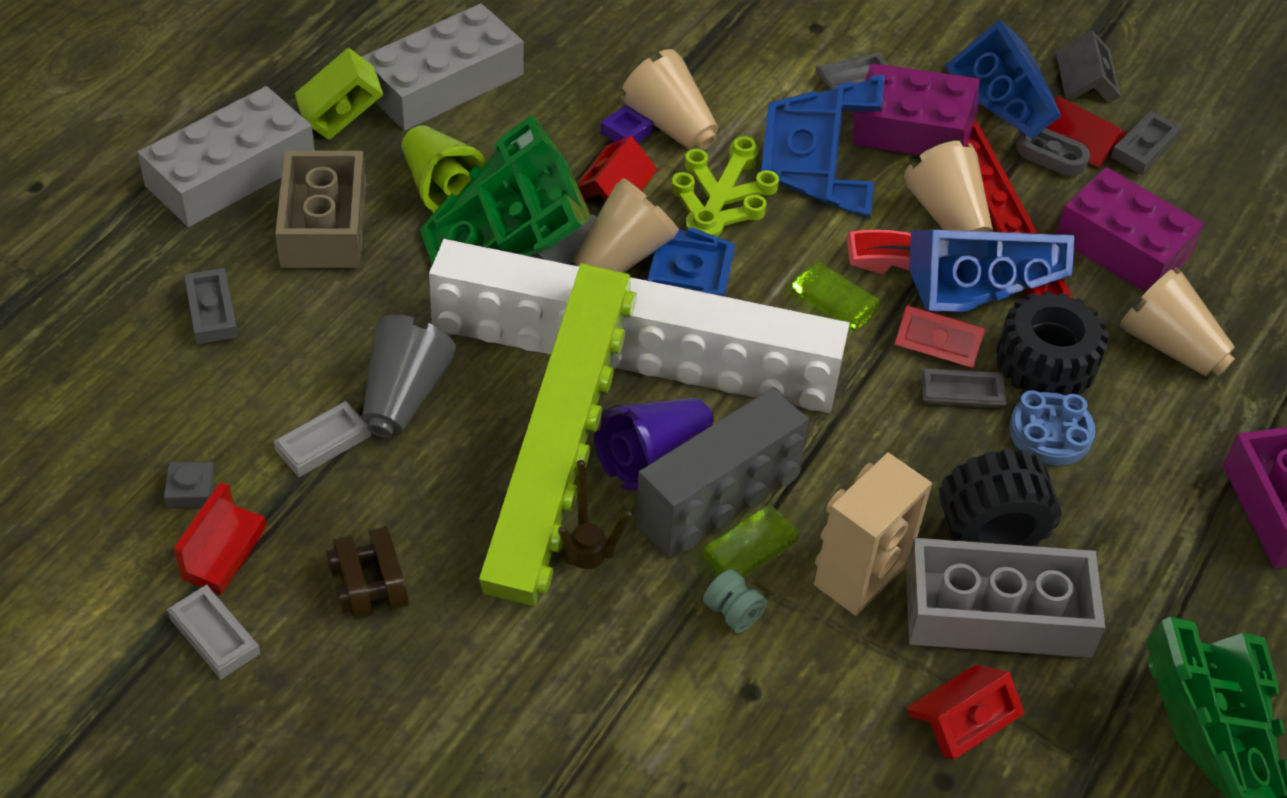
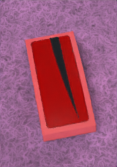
M892 230L851 231L846 236L850 265L882 275L892 265L909 270L911 233Z

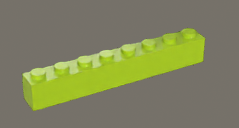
M580 263L479 578L483 594L536 607L539 594L546 595L549 590L553 568L548 567L552 551L559 553L562 547L558 528L562 526L561 522L565 510L572 511L577 498V485L573 484L577 473L576 463L578 460H583L586 468L590 454V445L585 443L589 430L596 432L600 423L602 406L597 404L601 392L608 393L612 383L614 368L609 367L612 355H619L623 347L625 329H621L624 316L631 317L634 311L637 293L631 291L630 274Z

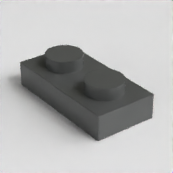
M1150 111L1114 146L1111 158L1143 175L1179 138L1182 127Z
M225 268L184 274L196 344L238 338Z

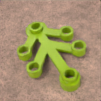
M741 136L731 143L728 155L729 163L718 183L707 167L708 154L704 150L691 149L686 153V170L693 173L709 198L704 207L694 193L695 179L691 174L680 172L673 176L671 191L681 199L689 212L686 217L687 231L692 227L719 237L723 232L724 226L748 219L759 220L765 216L767 203L760 195L770 196L777 192L778 175L769 170L761 171L757 174L756 181L735 186L743 170L753 169L757 165L759 148L752 138ZM744 200L742 207L721 211L726 204Z

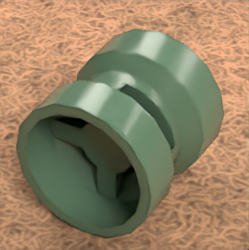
M728 569L721 573L709 585L703 596V602L713 612H721L725 616L726 624L736 633H741L751 627L759 619L767 606V599L758 590L746 587L745 579L735 569Z

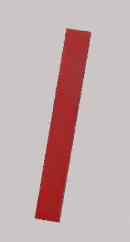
M975 118L968 143L973 145L978 155L993 232L1039 234ZM1063 278L1035 288L1022 290L1026 297L1032 293L1040 296L1043 291H1052L1053 295H1060L1061 292L1069 294L1068 297L1074 299Z

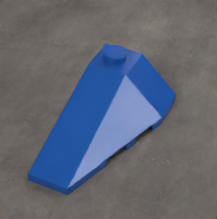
M1001 20L997 21L945 65L951 75L979 78L978 103L1031 139L1062 116L1035 59L1025 43Z
M911 230L909 270L925 310L966 312L977 308L978 305L993 300H1000L1009 297L1010 294L1028 288H1035L1072 275L1074 235Z

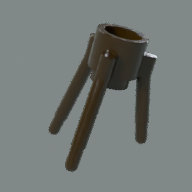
M578 460L576 463L578 527L572 532L571 536L564 526L558 528V533L566 552V563L568 565L575 564L583 569H593L602 564L605 557H614L615 546L629 524L633 513L631 510L624 511L608 540H606L604 532L597 525L588 522L585 462Z

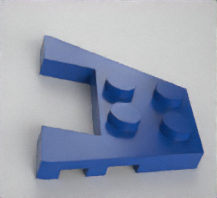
M875 75L871 76L870 80L856 84L848 82L838 85L836 89L816 94V91L770 102L761 171L769 170L775 172L779 177L778 185L862 218L871 219L874 182L837 180L835 178L842 112L844 110L882 112L885 76Z
M690 227L688 232L679 229L674 239L655 251L647 281L725 297L734 256V243Z

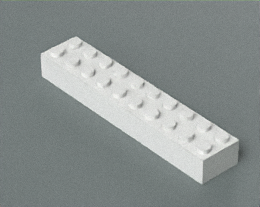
M444 239L429 272L432 325L447 334H456L489 343H499L522 348L527 351L551 354L579 267ZM630 277L631 291L637 293L636 303L632 316H624L621 329H625L623 347L619 355H612L609 367L754 398L759 397L774 387L796 407L831 414L850 322Z

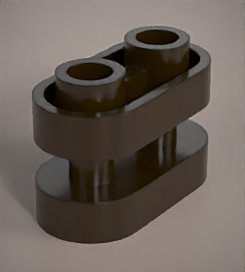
M387 526L368 530L370 540L368 545L355 548L352 536L348 535L333 539L334 548L326 550L332 577L341 575L343 585L336 586L342 613L351 611L354 620L372 616L371 601L386 598L390 611L409 606L404 578ZM375 562L380 580L366 584L361 565Z

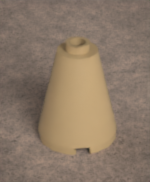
M674 49L660 51L659 53L663 56L655 62L648 58L630 74L622 88L626 92V96H621V100L625 105L653 121L654 126L688 150L701 149L705 151L716 141L718 125L683 58Z
M960 141L939 144L919 155L922 162L914 169L911 164L906 168L904 179L907 187L943 230L993 232L978 155L972 144L968 143V147H963Z
M622 178L618 184L616 183L571 262L578 267L580 263L624 273L674 239L679 228L658 205L655 207L646 199V194L631 182Z
M1176 267L1174 270H1169L1141 297L1142 301L1136 307L1138 311L1131 308L1119 324L1125 332L1205 377L1211 372L1217 376L1221 375L1235 360L1230 354L1235 346L1187 278Z

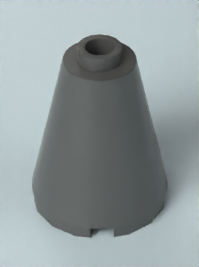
M391 314L381 317L373 334L362 419L368 424L367 429L371 433L383 438H389L392 435H398L403 432L453 361L456 350L455 343L445 332L428 323L426 330L412 325L415 318L407 315Z

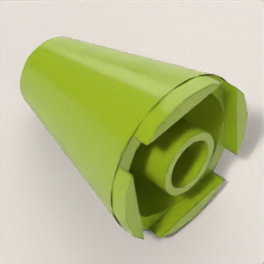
M421 125L412 128L406 133L402 141V151L421 200L433 213L451 193L457 196L472 179L469 173L476 165L482 168L487 162L484 154L478 149L428 126Z

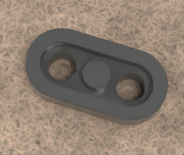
M1046 128L1033 139L1020 132L1016 145L1017 152L1026 160L1056 171L1064 176L1082 174L1086 170L1090 158V152L1085 145Z

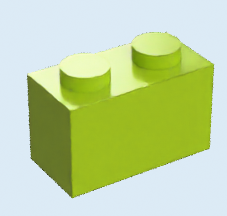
M348 47L295 93L301 116L312 125V129L330 140L383 96V92L374 66Z

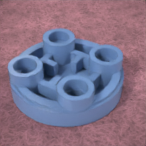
M1034 390L1024 392L1013 410L1009 423L1012 441L1019 450L1028 451L1030 455L1036 454L1047 465L1063 466L1081 460L1089 452L1095 437V424L1090 413L1087 411V401L1077 394L1065 396L1058 393Z

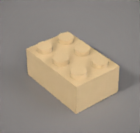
M889 452L875 465L872 463L865 465L858 474L855 483L847 491L844 489L839 490L827 505L826 511L829 513L827 525L821 533L823 545L815 561V565L818 568L814 585L857 616L907 566L914 538H917L932 482Z

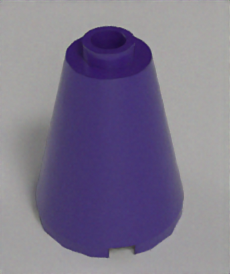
M697 398L612 406L605 409L601 414L600 430L594 432V443L597 456L609 477L617 475L625 483L620 485V487L625 490L637 491L640 470L711 427L714 423V417L711 409Z

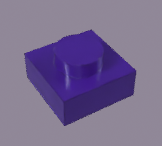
M624 105L601 122V134L613 142L632 135L636 142L640 143L653 133V121L627 105Z

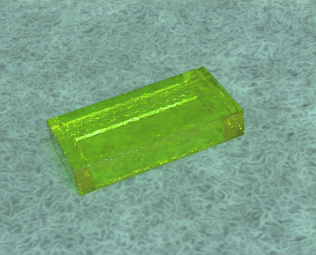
M818 261L793 283L792 292L834 319L850 322L849 328L855 332L880 307L881 301Z
M769 504L705 546L703 557L720 574L728 569H735L744 578L798 542L800 532Z

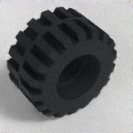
M1043 291L1040 296L1032 293L1027 295L1026 300L1021 298L1014 303V307L1010 308L1007 313L996 351L998 353L997 363L999 366H1002L1001 373H1003L1004 377L1012 378L1011 384L1017 389L1024 388L1027 391L1058 393L1065 396L1071 393L1077 395L1084 393L1085 387L1090 388L1094 382L1109 339V334L1105 331L1106 323L1102 318H1097L1098 312L1093 307L1087 308L1084 305L1085 301L1079 298L1076 300L1068 297L1069 294L1060 292V295H1053L1052 291Z
M1003 449L999 452L990 451L978 457L974 456L966 460V463L963 465H958L952 469V474L945 476L942 481L943 486L939 488V500L952 541L1036 546L1040 544L1041 540L1048 538L1053 533L1052 530L1058 527L1060 523L1059 517L1062 516V511L1045 463L1036 454L1030 455L1028 451L1024 450L1014 452L1013 449Z

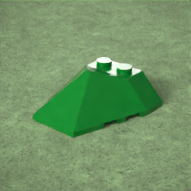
M530 115L501 136L493 145L497 151L484 166L480 168L476 165L470 171L469 175L472 177L470 182L457 196L451 193L420 228L432 265L444 239L531 256L550 249L591 218L567 161L533 115Z
M1174 617L1161 620L1146 639L1150 654L1148 665L1152 675L1157 680L1176 741L1225 798H1287V760L1279 759L1277 737L1285 735L1283 720L1280 718L1274 720L1271 697L1280 694L1277 677L1265 638L1240 633L1207 644L1200 641L1195 622Z

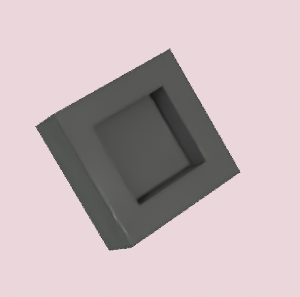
M169 462L164 493L166 508H202L214 490L216 475L214 462Z

